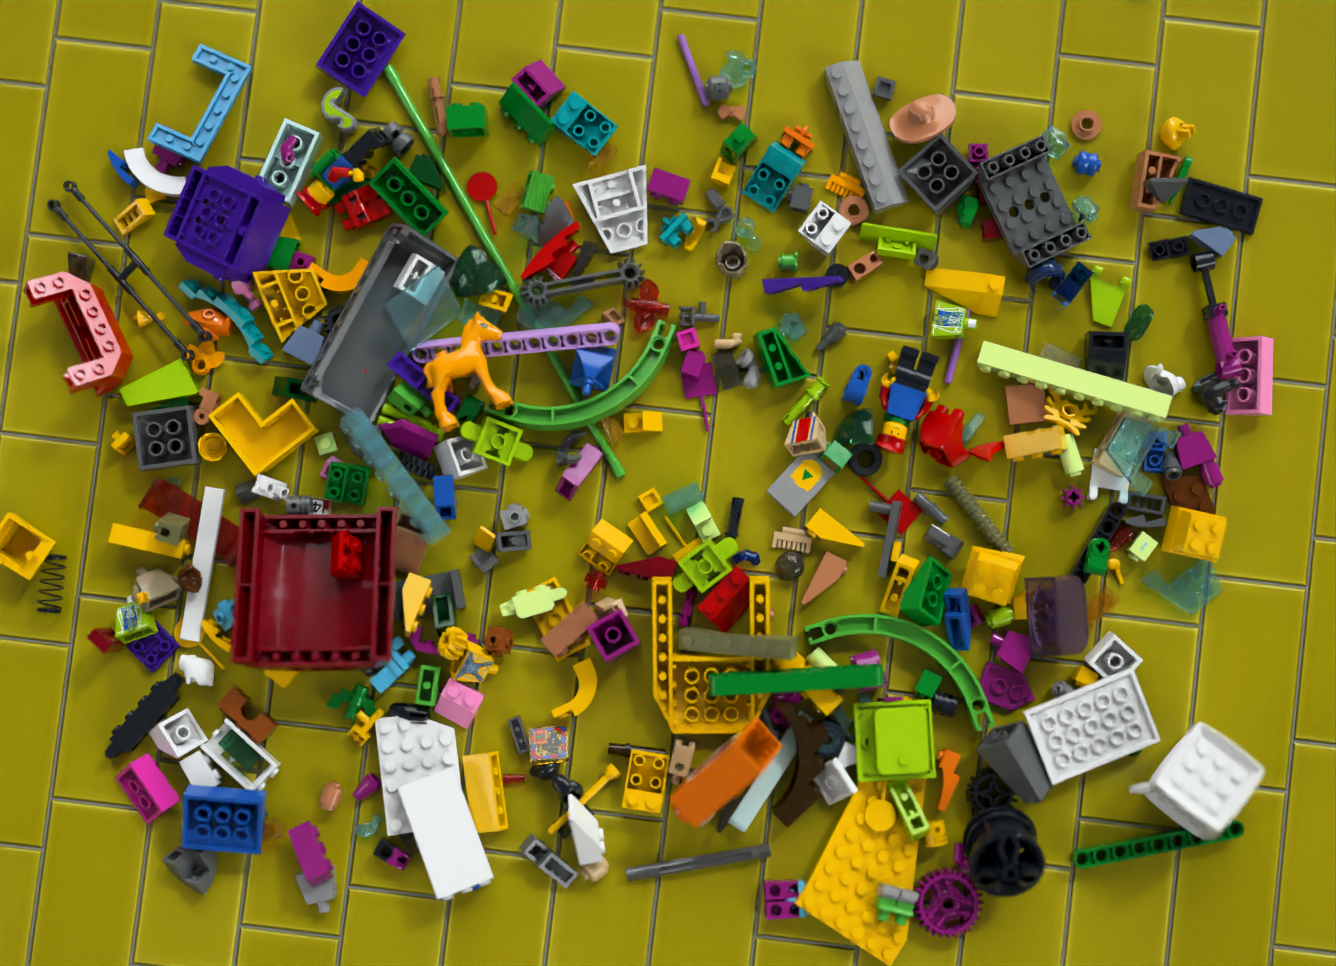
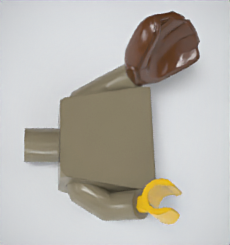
M191 564L183 567L178 572V577L165 573L160 568L149 572L145 566L140 567L136 571L138 577L135 578V585L132 587L131 599L138 606L142 605L145 612H149L179 599L180 587L186 591L198 593L203 582L201 573Z

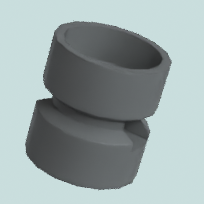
M396 121L391 122L383 129V132L392 141L388 146H391L390 150L397 157L407 153L415 142V139L409 133L403 132V128Z

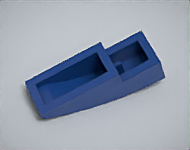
M949 588L943 594L947 611L944 619L949 644L954 650L969 651L971 621L967 588Z

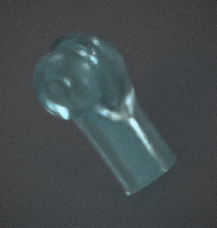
M374 814L370 823L360 824L356 827V834L361 837L375 834L383 818Z

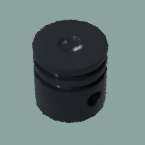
M832 264L827 269L825 276H840L844 279V282L828 287L833 290L844 287L849 276L845 266L842 264Z
M936 690L933 698H931L932 712L934 711V714L938 713V715L953 718L957 708L958 696L948 693L943 694L941 691L938 693Z

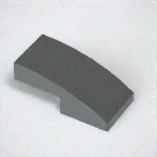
M1144 515L1121 520L1122 524L1137 528L1167 525L1165 518L1146 522Z

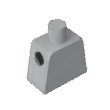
M333 864L334 869L331 870L334 877L314 887H311L307 882L303 872L295 875L307 905L317 903L319 913L330 911L328 900L337 896L335 864Z

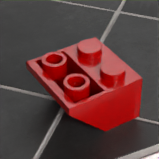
M339 531L332 537L330 576L338 580L360 578L362 570L361 553L363 551L361 540L345 531Z

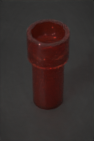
M503 774V783L525 782V774Z

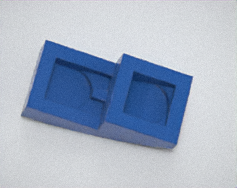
M109 150L107 153L114 169L127 184L135 189L139 183L125 172L129 167L128 164Z

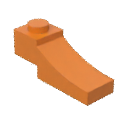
M944 748L943 751L940 750L936 757L937 766L940 767L941 787L935 807L945 812L960 778L959 775L953 772L961 755L947 748Z

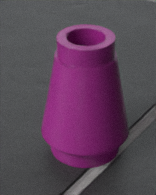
M374 773L365 775L353 792L354 797L359 801L366 798L380 788L381 780Z

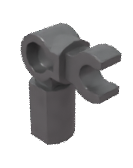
M712 188L704 196L715 211L719 210V212L715 214L716 217L708 218L705 221L707 224L710 222L714 223V228L710 230L711 233H714L720 224L723 225L733 219V211L730 207L724 205L726 202L717 190Z

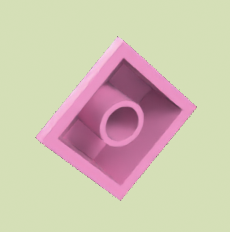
M451 677L442 691L434 711L468 729L486 695L461 681L453 680Z

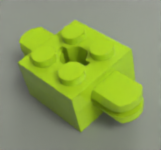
M483 417L481 425L468 421L461 424L459 428L460 436L473 442L470 453L503 466H510L512 458L519 461H528L533 455L532 447L519 441L523 430L491 417Z
M708 537L678 561L683 570L674 577V588L679 592H686L696 585L699 591L703 593L732 571L733 566L729 563L728 559L737 553V541L732 537H726L715 545L712 539Z

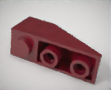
M656 556L616 565L615 569H619L618 573L629 576L630 573L637 574V579L645 581L652 577L673 578L677 561Z

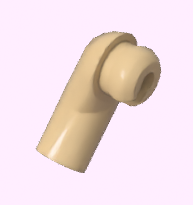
M733 333L732 339H716L715 348L730 349L741 345L743 341L741 340L742 334Z

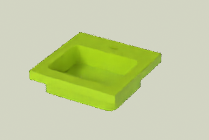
M931 699L853 703L857 782L936 778ZM865 738H867L868 741L867 746L865 745Z

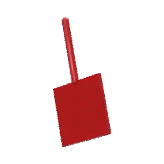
M863 476L860 477L886 503L892 504L893 500L903 503L897 531L902 535L923 510L899 489L888 499ZM877 513L887 523L889 522V515Z

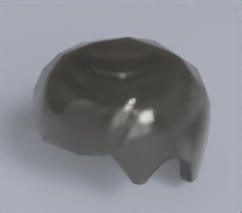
M795 551L784 552L775 563L776 573L785 581L798 579L805 570V560L801 554Z

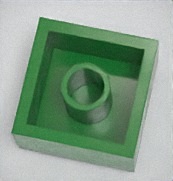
M473 102L467 106H462L460 103L446 106L447 130L451 138L489 137L488 113L485 105Z

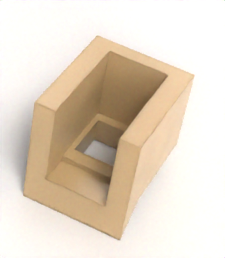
M606 597L594 604L600 619L620 608L624 615L628 616L622 598L612 599Z

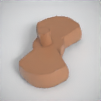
M722 104L717 111L721 120L727 117H735L742 121L746 117V110L742 105L735 108Z

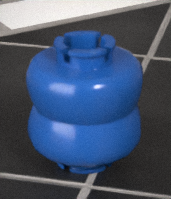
M1080 151L1078 156L1074 155L1072 167H1075L1076 174H1085L1091 177L1094 176L1095 172H1099L1101 160H1098L1099 157L1096 153Z

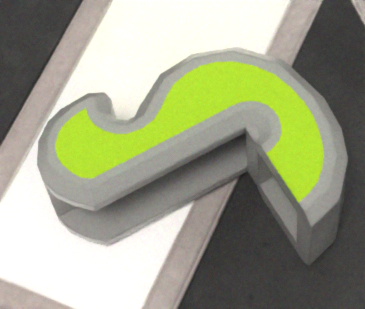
M342 87L332 88L327 91L322 99L321 111L328 121L338 124L337 126L342 133L352 135L358 129V122L353 116L337 107L347 92Z

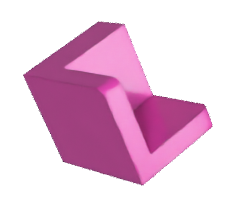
M694 327L676 333L682 354L688 350L693 351V349L700 348Z

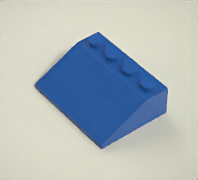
M188 785L183 794L182 848L260 855L266 815L267 791Z

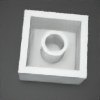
M1110 630L1083 658L1104 678L1129 668L1135 670L1143 661Z

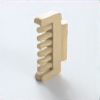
M783 526L782 532H774L772 547L775 548L777 544V548H780L782 542V549L786 547L787 550H790L791 546V550L794 551L796 546V551L799 552L801 545V552L803 553L805 550L806 553H809L812 538L805 536L804 529Z

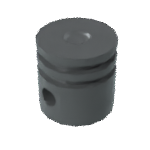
M307 495L287 496L286 515H313L314 505L311 495L308 497Z

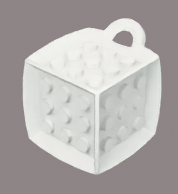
M1195 723L1165 757L1148 783L1136 784L1128 788L1130 794L1145 795L1167 816L1203 840H1213L1245 804L1265 771L1253 758L1233 742L1205 724Z

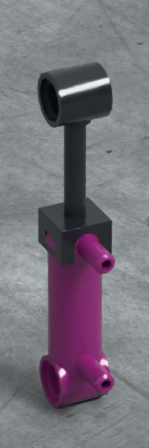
M1212 251L1191 254V269L1194 273L1199 272L1202 274L1209 305L1201 309L1204 323L1207 322L1216 358V374L1220 380L1240 376L1241 364L1237 358L1238 353L1234 350L1226 316L1229 314L1226 302H1216L1209 273L1210 270L1215 269V256Z

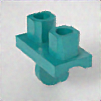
M684 212L678 218L674 215L669 220L663 217L662 222L664 225L660 229L664 233L660 238L665 246L669 245L676 249L682 242L677 235L682 231L688 236L694 231V227Z

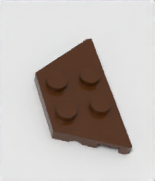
M1163 473L1158 475L1170 507L1173 505L1213 515L1216 514L1202 477L1181 475L1177 480H1168Z

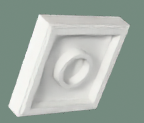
M837 757L824 763L826 768L813 779L820 786L819 791L828 805L836 803L858 791Z

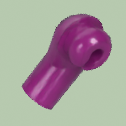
M290 135L280 147L281 158L285 163H291L294 160L293 147L298 140L293 135Z
M955 843L954 862L961 869L969 870L970 860L964 855L963 843Z

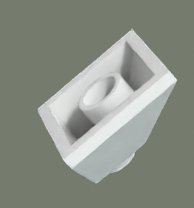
M188 708L159 723L148 732L158 749L175 758H179L208 741Z

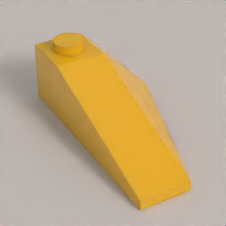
M934 268L933 270H926L924 287L943 297H947L977 315L996 318L1003 295L1005 277L986 273Z

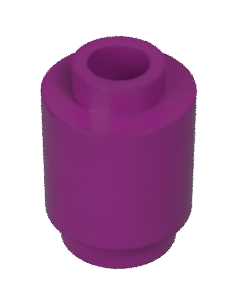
M1214 459L1199 464L1201 468L1199 471L1205 486H1210L1212 489L1222 485L1221 481L1224 478L1218 463H1215Z

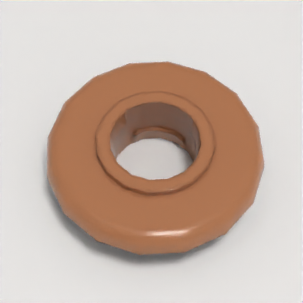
M1091 110L1079 111L1072 119V131L1081 139H1092L1101 130V120ZM1082 120L1090 121L1092 127L1084 129L1081 124Z
M856 195L848 196L840 203L839 214L850 221L852 226L863 223L868 217V204L863 198ZM855 205L859 208L857 216L849 214L848 208Z

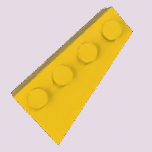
M798 652L797 656L791 660L771 658L773 660L771 664L775 669L812 667ZM834 689L798 691L805 700L808 697L812 700L813 704L811 706L819 714L823 712L825 715H828L844 700Z

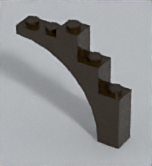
M781 698L777 702V706L793 729L797 756L790 784L782 797L772 807L774 815L788 828L822 797L819 791L820 786L813 779L826 768L823 763L825 759L817 750L830 737L827 733L829 731L822 722L818 724L814 719L810 722L803 714L799 716L796 712L797 708L790 701L786 702Z

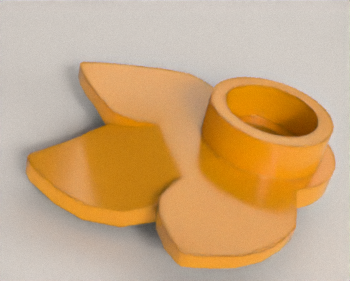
M212 340L210 342H202L199 347L189 344L187 348L195 353L194 360L190 362H192L193 372L197 375H206L210 369L219 367L225 358L224 352H216ZM200 363L205 364L203 369H199Z

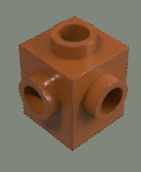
M488 627L487 636L484 639L485 650L491 652V655L496 657L510 654L514 644L513 631L507 628Z

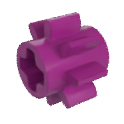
M1071 485L1069 491L1062 489L1064 495L1059 497V499L1064 501L1063 507L1070 505V509L1073 510L1075 504L1082 506L1080 500L1085 498V496H1081L1079 493L1081 488L1074 490L1073 485ZM1071 494L1076 497L1073 501L1068 499V496Z

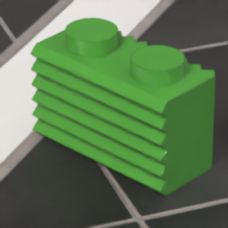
M535 170L528 172L519 208L543 215L545 208L550 203L548 201L549 195L555 189L554 177Z
M424 664L420 666L421 670L419 671L421 673L418 678L420 681H418L417 696L414 702L416 704L435 706L442 667Z

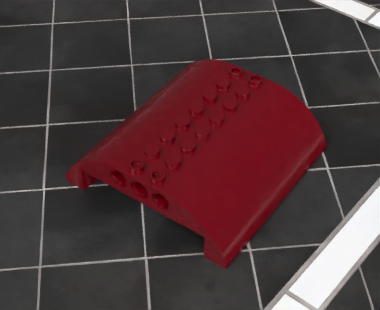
M377 507V514L264 515L260 508H240L231 662L246 667L276 671H351L376 668L392 661L397 507ZM339 531H345L362 541V570L360 578L338 580L330 576L332 537Z

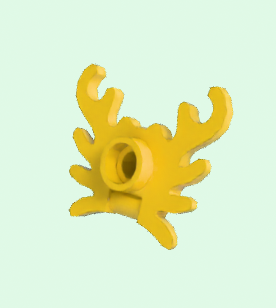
M1048 388L1051 397L1048 396L1046 398L1047 405H1045L1044 409L1049 415H1045L1044 419L1063 426L1074 435L1079 436L1080 432L1078 429H1086L1087 426L1084 424L1091 421L1090 417L1083 418V416L1096 414L1098 406L1093 404V410L1088 408V404L1084 403L1082 410H1080L1078 405L1069 403L1067 399L1061 400L1060 394Z

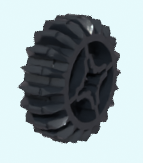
M991 766L990 772H988L986 767H983L984 774L977 770V779L974 776L970 777L974 783H967V786L972 788V790H966V794L972 795L967 798V801L973 802L970 805L971 809L978 807L975 812L976 814L988 809L980 804L977 795L987 797L989 808L995 807L1000 797L1006 796L1005 801L1000 806L1014 808L1011 802H1018L1017 799L1013 798V795L1017 794ZM995 777L1003 780L1007 790L998 789ZM989 778L987 786L983 789H978L980 783ZM991 788L999 792L994 797L986 794Z

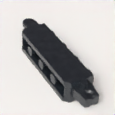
M175 672L167 680L157 681L150 688L152 692L139 700L137 703L139 706L136 710H131L124 718L126 721L122 725L116 726L111 732L113 735L109 740L112 743L107 747L104 753L105 756L112 759L119 756L122 752L134 751L147 737L148 732L180 700L179 689L184 683L185 678L178 672Z

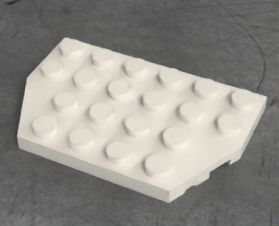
M398 716L379 718L375 721L387 834L389 836L412 833L413 829L398 787L452 766L455 769L461 786L455 729L429 719L426 721H409ZM410 722H428V723H427V724H418V723H410Z

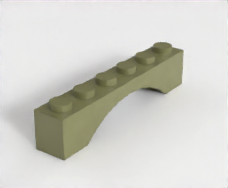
M689 626L679 630L680 650L791 660L797 656L798 636L732 634Z

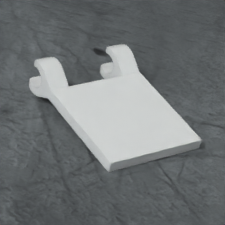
M1094 448L1093 457L1097 451L1096 448ZM1092 464L1087 499L1093 501L1097 498L1098 488L1119 491L1117 502L1123 505L1127 504L1131 465L1124 478H1120Z

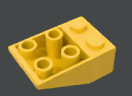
M631 750L622 808L660 814L670 755Z

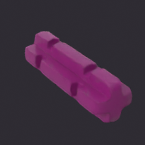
M689 589L686 592V599H684L681 610L682 616L678 621V624L687 627L689 624V616L691 617L694 606L693 600L697 595L695 590Z

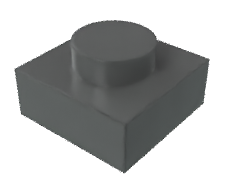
M878 76L872 96L891 101L896 81Z

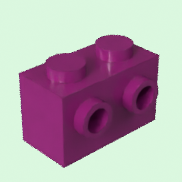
M654 168L647 187V193L654 199L660 200V198L668 200L669 204L675 206L683 205L691 180Z

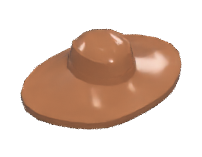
M933 94L916 99L902 107L892 116L890 120L891 132L896 139L903 143L914 144L930 140L946 131L954 123L957 116L955 104L949 97L942 94Z

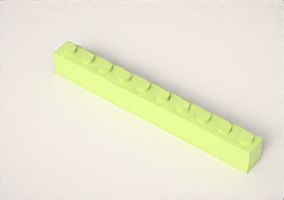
M987 341L983 342L976 365L980 371L986 373L992 371L998 373V376L1002 378L1012 377L1023 384L1028 382L1035 384V387L1039 389L1049 388L1060 395H1065L1066 393L1073 395V398L1083 401L1086 399L1092 401L1091 403L1097 406H1110V409L1117 412L1127 411L1130 412L1131 416L1147 417L1149 421L1154 423L1164 422L1172 400V396Z

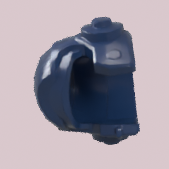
M1052 257L1027 269L1024 280L1027 282V285H1030L1032 292L1036 293L1035 284L1041 279L1052 276L1049 279V287L1054 291L1064 279L1065 272L1062 265L1058 264L1056 259Z

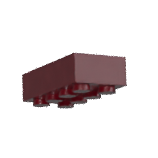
M94 628L86 637L104 654L118 653L125 646L123 642L115 637V630L112 628Z

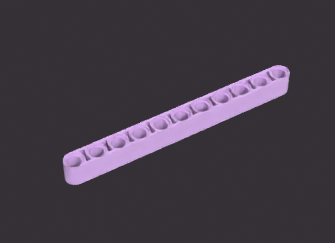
M614 322L506 332L503 333L502 339L499 341L483 340L481 346L485 357L613 345L618 341L620 327ZM612 331L615 333V336H609L606 332ZM594 333L596 338H590L587 334ZM568 335H575L577 340H571ZM549 337H556L558 341L553 342ZM462 338L420 341L413 350L412 357L418 363H429L436 359L435 354L439 352L437 350L438 347L446 350L447 354L457 350L456 346H461ZM535 338L539 341V343L534 344L532 343L531 339ZM517 340L520 345H514L512 341ZM493 342L500 343L502 347L494 346ZM419 349L424 350L426 355L421 354Z

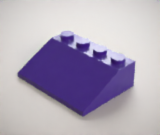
M357 1L315 67L365 98L406 34Z

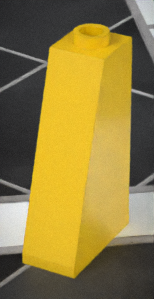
M113 523L108 540L111 543L179 559H186V556H189L191 551L190 540L183 539L175 546L155 540L156 533L153 531Z

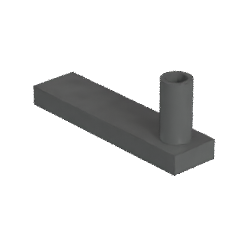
M871 500L869 503V512L890 516L878 572L879 577L888 578L892 548L896 541L903 503L893 500L892 504Z

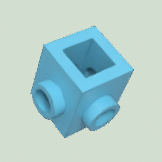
M234 599L221 601L216 605L218 608L212 613L216 622L220 624L225 632L233 628Z

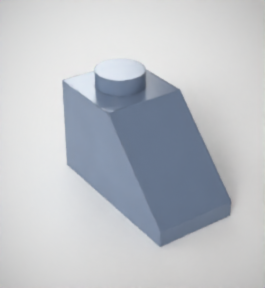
M1225 227L1193 231L1187 237L1205 251H1212L1217 259L1224 256L1236 239L1233 236V232Z

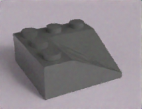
M942 133L934 137L897 171L937 217L979 180L977 170Z
M187 405L132 413L140 471L147 472L202 464L197 448L199 435L197 423L194 420L195 407Z

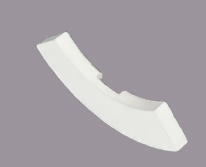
M143 148L124 150L127 164L140 183L148 189L166 196L180 197L186 183L185 176H169L157 171L147 161Z

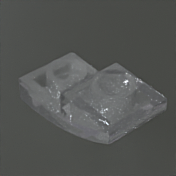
M1045 343L1039 356L1075 368H1079L1082 362V358L1067 353L1063 349L1049 343Z

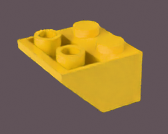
M601 519L588 536L578 555L609 576L633 540L604 519Z

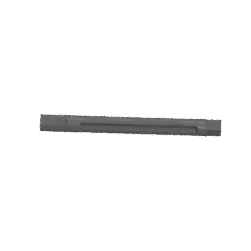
M767 843L626 868V875L628 881L771 857L770 846Z

